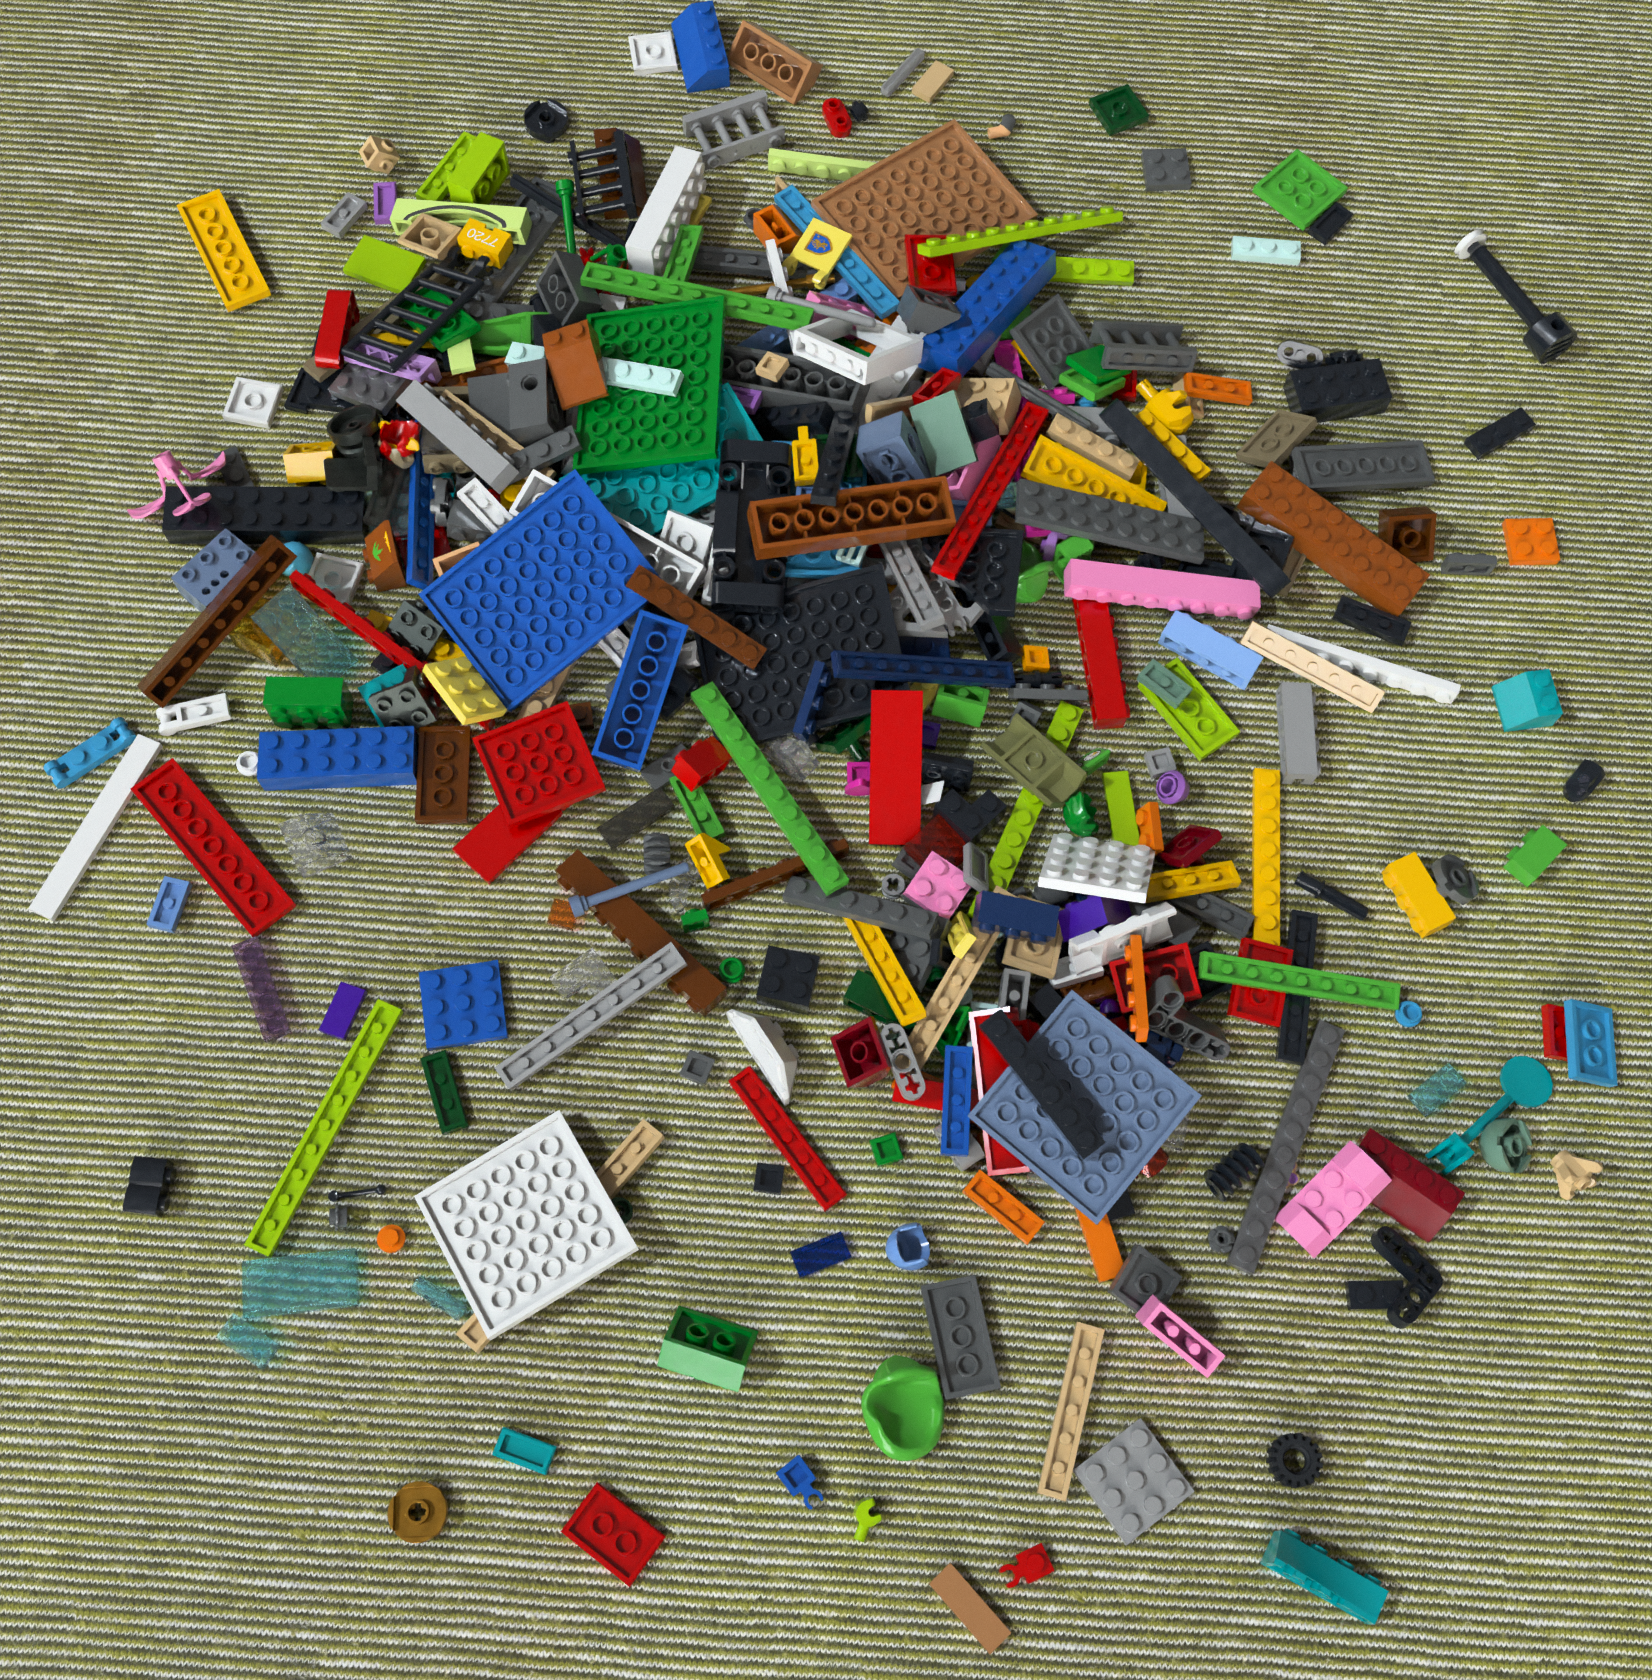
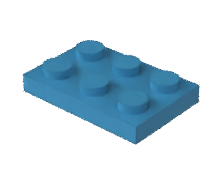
M1574 999L1564 1001L1569 1079L1609 1088L1618 1086L1612 1008Z

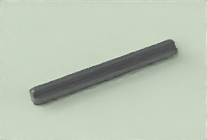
M991 362L986 370L987 375L992 378H1015L1021 395L1034 404L1048 409L1052 415L1055 416L1059 413L1087 430L1090 427V420L999 364Z

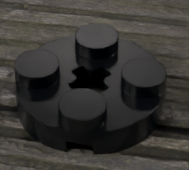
M547 99V102L540 103V100L535 101L524 112L526 131L532 137L543 140L545 143H553L556 138L566 132L569 126L566 108L555 100ZM548 118H550V121L548 122L542 121V119L547 120Z

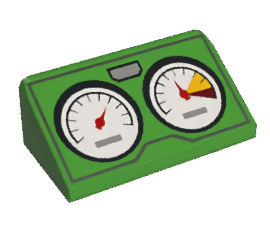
M1095 748L1075 763L1089 776L1107 763L1111 752L1109 749Z

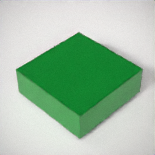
M895 1132L869 1140L877 1168L904 1159Z

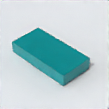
M503 1427L492 1455L547 1476L558 1447Z

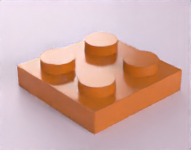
M1552 518L1505 519L1503 521L1502 527L1510 566L1558 564L1560 555Z

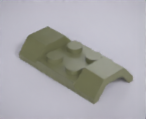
M1018 713L1013 716L1008 729L995 741L983 742L980 745L988 755L998 762V765L1050 809L1061 808L1065 805L1069 798L1080 791L1087 777V773Z

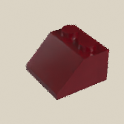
M870 1016L830 1037L847 1088L867 1087L887 1077L891 1064L874 1016Z

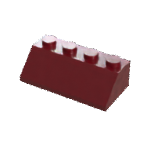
M1372 1128L1368 1129L1360 1136L1356 1145L1379 1165L1392 1180L1370 1203L1429 1243L1451 1217L1465 1192Z

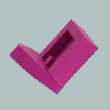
M847 762L845 794L852 796L869 795L870 762Z

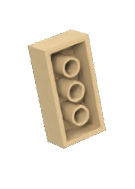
M962 378L957 390L961 408L974 401L987 398L999 419V435L1009 434L1015 423L1022 398L1015 378Z

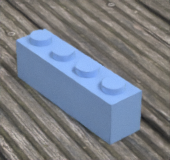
M1178 610L1174 612L1158 641V644L1244 691L1263 659L1256 651L1238 644L1233 638L1216 632L1211 626L1203 625L1194 620L1189 614L1181 613Z

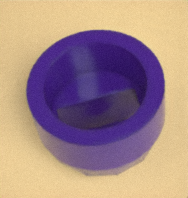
M1105 999L1101 1003L1100 1012L1106 1014L1107 1019L1110 1020L1122 1016L1121 1008L1117 1001Z

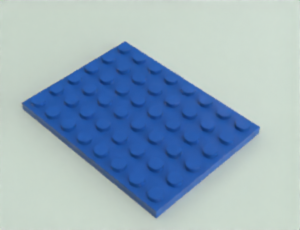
M574 469L418 595L507 710L512 712L649 603L648 600L625 586L639 564L659 578L661 577Z

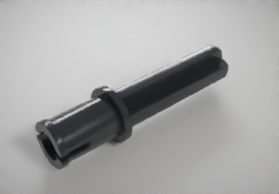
M1301 870L1294 885L1313 894V898L1319 897L1360 921L1366 918L1369 912L1368 907L1326 885L1325 880L1321 882Z

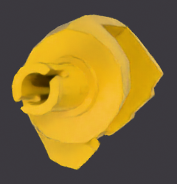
M1144 379V382L1141 381L1137 385L1136 390L1148 402L1145 408L1174 435H1183L1188 430L1194 420L1191 406H1184L1180 409L1173 408L1185 402L1187 399L1186 391H1171L1170 388H1166L1158 392L1148 379Z

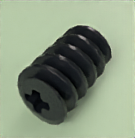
M1239 1143L1236 1149L1228 1152V1156H1223L1220 1159V1163L1216 1162L1212 1169H1207L1204 1172L1206 1185L1214 1196L1224 1202L1226 1197L1223 1192L1225 1191L1232 1196L1234 1190L1231 1185L1233 1184L1240 1189L1242 1187L1240 1178L1246 1182L1250 1181L1251 1179L1247 1172L1250 1171L1253 1175H1257L1259 1172L1255 1165L1265 1168L1264 1162L1251 1146Z

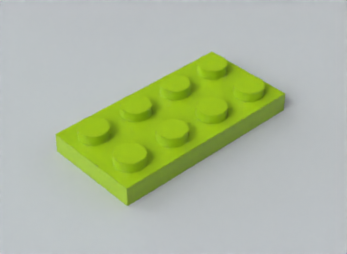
M1178 657L1164 667L1193 689L1177 709H1174L1139 682L1137 686L1199 761L1239 735L1240 730Z

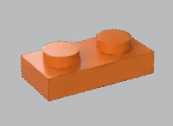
M1149 801L1136 811V823L1139 831L1138 843L1139 845H1146L1152 850H1156V856L1164 850L1158 802Z

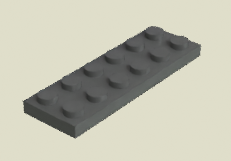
M1422 440L1294 447L1291 451L1299 481L1316 493L1431 486L1435 482Z

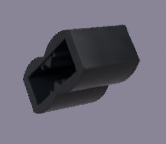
M135 1156L130 1170L129 1184L124 1196L123 1212L131 1215L162 1218L164 1211L166 1212L170 1206L168 1189L176 1178L174 1163L168 1159Z

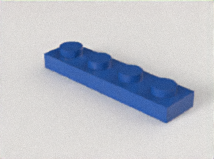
M945 1045L940 1155L968 1157L970 1128L968 1114L970 1113L973 1047Z

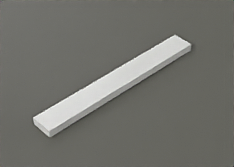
M140 734L136 736L28 909L49 920H56L134 793L130 788L143 780L163 748L161 743Z

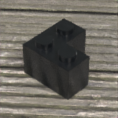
M952 788L934 805L932 817L963 845H966L969 841L975 845L1004 818L1007 805L989 789L970 805Z

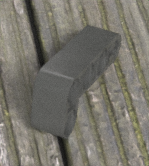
M1170 975L1159 977L1146 992L1149 1030L1163 1037L1170 1038L1172 1041L1211 1060H1222L1228 1056L1230 1046L1221 1028L1180 1008L1184 1003V995L1176 979Z

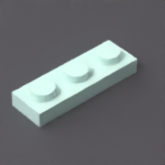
M1233 236L1231 241V260L1299 265L1301 260V241Z

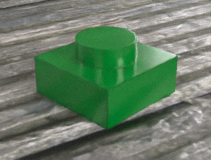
M695 908L686 911L685 915H681L684 933L710 926L706 909L700 910Z

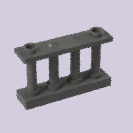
M1094 320L1089 339L1090 343L1105 345L1101 360L1103 369L1192 373L1198 354L1196 347L1180 346L1179 341L1183 330L1182 324Z

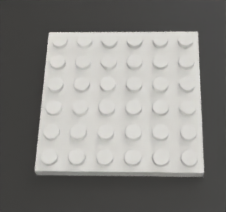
M560 1110L414 1196L483 1331L490 1341L639 1250Z

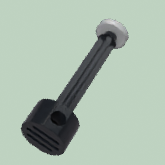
M1483 229L1474 230L1466 235L1458 243L1454 253L1459 255V259L1470 257L1469 259L1478 266L1530 328L1523 338L1524 345L1540 364L1552 361L1563 354L1577 338V332L1560 312H1554L1545 317L1487 250V245H1484L1488 236L1483 234Z

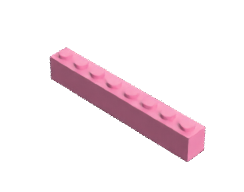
M1072 558L1064 569V597H1072L1076 600L1089 599L1097 600L1100 603H1120L1125 606L1139 605L1146 608H1165L1170 611H1190L1194 614L1207 613L1218 617H1238L1243 620L1252 619L1261 608L1260 586L1252 580Z

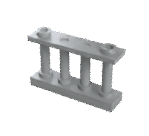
M764 89L682 116L683 132L686 138L696 135L703 149L701 155L702 162L705 164V170L785 144L784 126L781 125L773 128L765 113L768 111L767 94ZM757 115L765 131L753 135L745 119ZM737 122L745 138L732 141L725 125ZM716 129L724 145L712 148L704 132Z

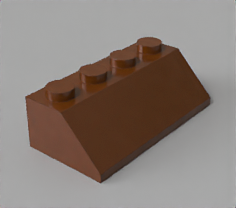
M615 127L593 130L595 147L611 145V142H615L614 131H619V129ZM623 132L628 145L639 217L648 201L640 141ZM614 154L597 158L598 166L614 163V160H618ZM615 172L599 176L600 184L617 181V178H620V174ZM619 190L602 194V201L604 203L618 200L619 197L623 196V193L619 192ZM622 209L604 212L605 220L629 218L627 211H622Z

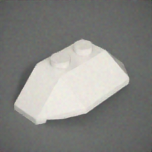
M734 1009L727 1011V1018L785 1107L790 1102L797 1071V1058L799 1057L797 1051L791 1043L789 1045L785 1043L782 1038L784 1036L782 1028L777 1022L772 1023L769 1017Z

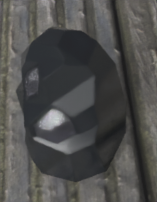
M1584 759L1563 786L1564 797L1571 803L1580 802L1588 798L1606 775L1604 769L1594 761Z

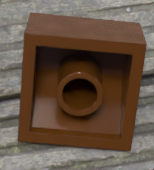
M1426 506L1379 510L1378 536L1412 562L1432 561L1434 557L1437 513Z

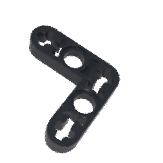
M1382 1226L1372 1234L1371 1244L1386 1261L1409 1281L1387 1310V1317L1390 1323L1396 1328L1404 1329L1418 1318L1441 1288L1443 1278L1439 1271L1394 1229ZM1401 1254L1409 1257L1412 1266H1408L1403 1262ZM1410 1291L1415 1292L1419 1296L1420 1303L1412 1300ZM1404 1307L1407 1308L1408 1310L1405 1312L1403 1317H1401V1309Z

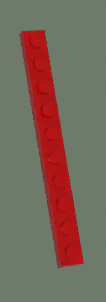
M1027 401L932 564L931 572L953 581L956 579L1047 419L1048 409Z
M295 569L289 576L294 589L398 666L403 664L407 670V668L416 665L420 673H423L422 670L425 664H428L426 661L420 662L414 657V653L405 646L401 648L394 643L395 640L390 634L385 631L381 633L375 629L372 621L366 617H359L348 603H340L329 589H321L307 573L302 575ZM428 680L430 689L440 696V694ZM495 718L476 723L486 731H491L495 726Z

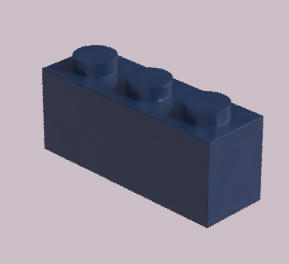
M982 890L976 896L972 927L979 928V931L982 933L994 934L996 931L1005 933L1004 936L1010 939L1024 937L1029 938L1031 943L1045 945L1046 942L1048 943L1056 936L1060 907Z

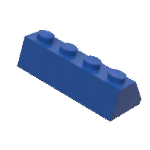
M713 0L692 3L671 23L687 93L730 87L729 64Z

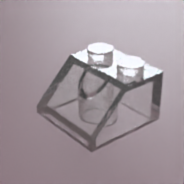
M305 813L278 824L294 863L304 879L353 858L333 813Z

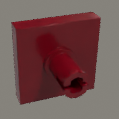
M1190 824L1164 845V850L1157 854L1155 859L1159 863L1186 868L1189 865L1190 867L1206 865L1207 863L1202 854L1223 837L1218 829Z

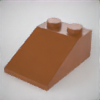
M587 319L542 334L545 355L563 410L609 395L598 334Z

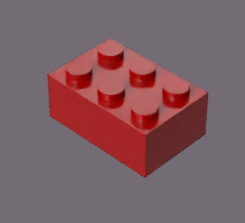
M1187 942L1143 953L1146 992L1159 977L1170 975L1176 979L1184 995V1003L1203 998ZM1123 958L1111 961L1109 965L1121 1012L1124 1017H1129L1133 1015V1008H1128V991H1132L1131 985L1126 984V968H1130V965Z

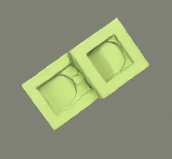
M470 337L447 349L452 375L476 370Z

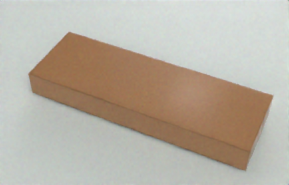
M951 1563L928 1583L989 1654L1011 1634L1009 1629Z

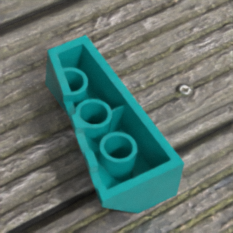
M1287 1528L1284 1529V1532L1281 1530L1273 1532L1260 1564L1363 1623L1375 1625L1389 1592L1380 1587L1382 1583L1380 1580L1369 1574H1365L1364 1577L1354 1572L1355 1567L1352 1564L1339 1558L1336 1562L1327 1557V1550L1311 1543V1546L1304 1544L1300 1541L1301 1536Z

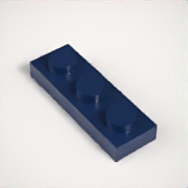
M815 660L792 731L799 740L808 741L809 735L814 733L816 727L815 716L817 710L820 711L823 705L824 697L822 694L824 688L828 687L831 680V672L825 662Z

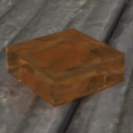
M554 898L547 924L573 931L577 917H574L570 903Z

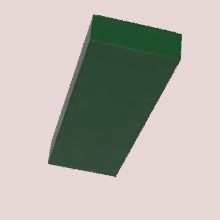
M447 1050L420 1058L442 1135L469 1127Z

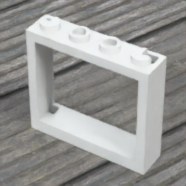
M853 309L847 310L848 312L869 317ZM828 317L794 330L793 353L858 383L867 385L921 363L924 340L879 320H876L874 328H869ZM851 334L886 351L866 357L832 342V340Z

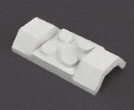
M1164 902L1143 910L1140 916L1134 915L1120 924L1108 925L1099 931V934L1092 930L1069 939L1068 954L1074 972L1078 976L1109 964L1111 961L1124 958V946L1129 945L1130 935H1141L1142 950L1172 939L1173 935L1168 923V917L1176 915V909L1169 903Z

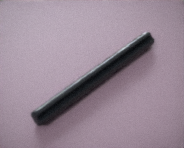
M513 174L510 179V186L564 219L561 200L519 174ZM572 208L573 224L605 245L611 244L613 246L620 244L625 247L627 241L588 218L589 228L585 229L582 220H577L575 209Z

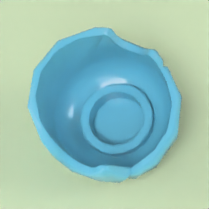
M291 541L285 543L284 545L297 557L282 575L289 577L295 569L302 575L309 573L314 561L310 549L300 542Z

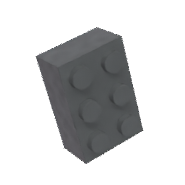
M555 250L535 285L547 312L554 314L562 327L586 320L587 314L598 313L603 304L595 288L581 286L580 278L585 266L580 255Z

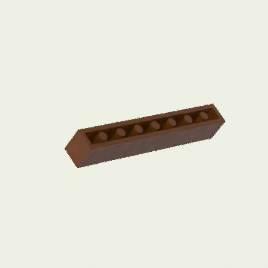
M270 535L137 685L141 692L161 708H164L295 560L297 555L277 538Z
M578 849L555 870L558 878L557 884L565 892L570 890L579 897L583 895L588 897L617 886ZM627 894L588 907L594 912V919L601 926L606 924L613 930L611 932L613 937L621 944L623 942L631 947L629 951L639 961L648 959L672 942L687 963V966L666 980L668 982L667 987L676 996L681 994L687 1000L685 1002L686 1005L695 1014L700 1012L705 1017L727 995L726 987Z

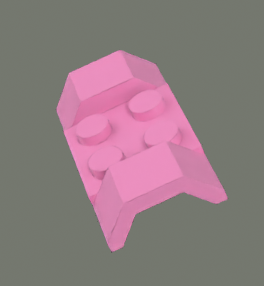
M1350 1140L1276 1214L1274 1220L1315 1258L1392 1180L1379 1165Z

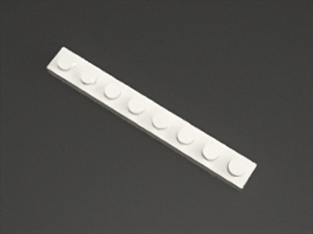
M1270 624L1267 626L1272 631L1351 673L1361 675L1367 680H1377L1393 688L1399 687L1415 695L1433 698L1440 703L1451 704L1459 694L1460 684Z

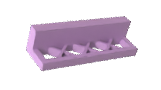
M361 343L355 349L389 363H392L398 357L364 343ZM414 354L396 373L392 374L410 380L416 379L421 383L425 380L437 384L442 379L436 359L419 354ZM343 356L346 362L388 373L386 371L380 370L378 368Z

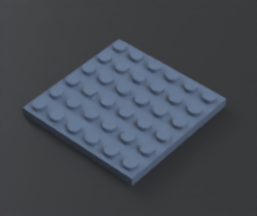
M1071 990L1028 1043L1106 1143L1081 1161L1009 1067L1006 1068L968 1114V1117L1097 1225L1202 1095Z

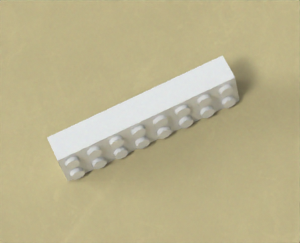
M533 469L508 512L513 517L517 516L556 485L557 482ZM609 512L661 579L692 599L707 574L706 567Z

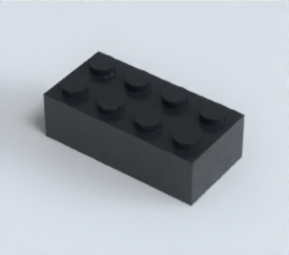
M1380 358L1289 371L1283 386L1290 412L1316 417L1317 423L1385 413L1392 399Z

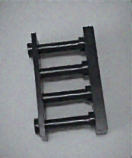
M623 130L614 131L615 142H611V145L578 152L574 140L569 141L571 151L567 152L570 166L573 165L578 206H575L577 220H582L585 229L589 228L588 216L613 210H626L629 219L638 218L628 145ZM612 154L618 158V160H614V163L581 170L580 161ZM615 172L620 174V178H617V181L586 188L583 186V179ZM618 190L623 193V196L619 197L618 200L586 206V197Z

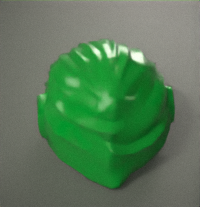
M1080 791L1077 795L1069 798L1068 802H1065L1066 805L1062 808L1064 820L1067 827L1076 835L1084 838L1092 837L1099 830V826L1094 821L1097 809L1096 807L1089 806L1092 801L1090 796Z

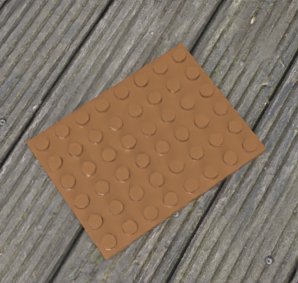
M955 119L811 201V207L825 223L853 236L848 246L899 301L907 284H909L904 245L905 234H959L964 236L967 231L977 230L980 233L986 232L988 227H999L1002 229L1005 228L1006 224L1010 223L1024 225L1026 220H1036L1038 216L1036 211ZM992 246L953 253L954 268H957Z

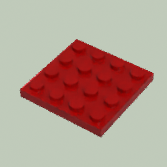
M568 701L472 738L509 829L606 791Z

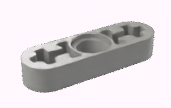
M895 1023L888 1024L882 1029L880 1036L899 1091L906 1100H918L925 1091V1082L904 1029L900 1025ZM891 1030L894 1034L898 1033L900 1035L897 1038L898 1047L905 1046V1049H898L893 1054H891L890 1050H894V1043L892 1040L886 1039ZM897 1056H907L910 1059V1066L907 1069L898 1068L895 1064ZM914 1070L915 1074H911L910 1078L913 1084H919L920 1086L916 1090L917 1094H913L912 1091H906L905 1088L909 1084L907 1077L901 1079L900 1075H907Z

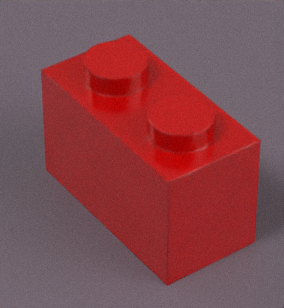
M712 735L704 741L699 739L688 751L686 749L680 751L674 758L676 763L671 772L693 792L724 772L732 757L726 748Z

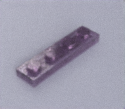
M255 936L232 945L264 1041L268 1043L292 1033L260 939Z

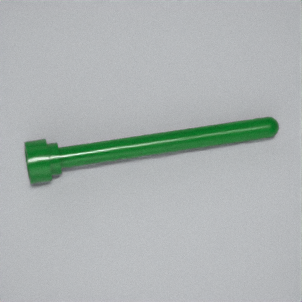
M561 179L556 181L555 185L556 193L562 198L567 252L577 254L571 206L574 182L570 179Z

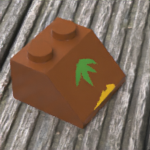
M385 520L364 538L366 548L362 549L365 563H370L371 569L366 570L369 583L375 584L377 592L407 586L399 547L390 521Z

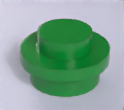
M727 958L719 966V975L726 983H738L745 975V966L738 958Z

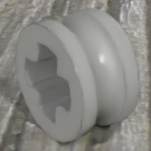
M898 874L885 876L881 887L883 895L892 900L901 897L905 888L904 879ZM888 883H898V891H895L894 889L892 891H889Z

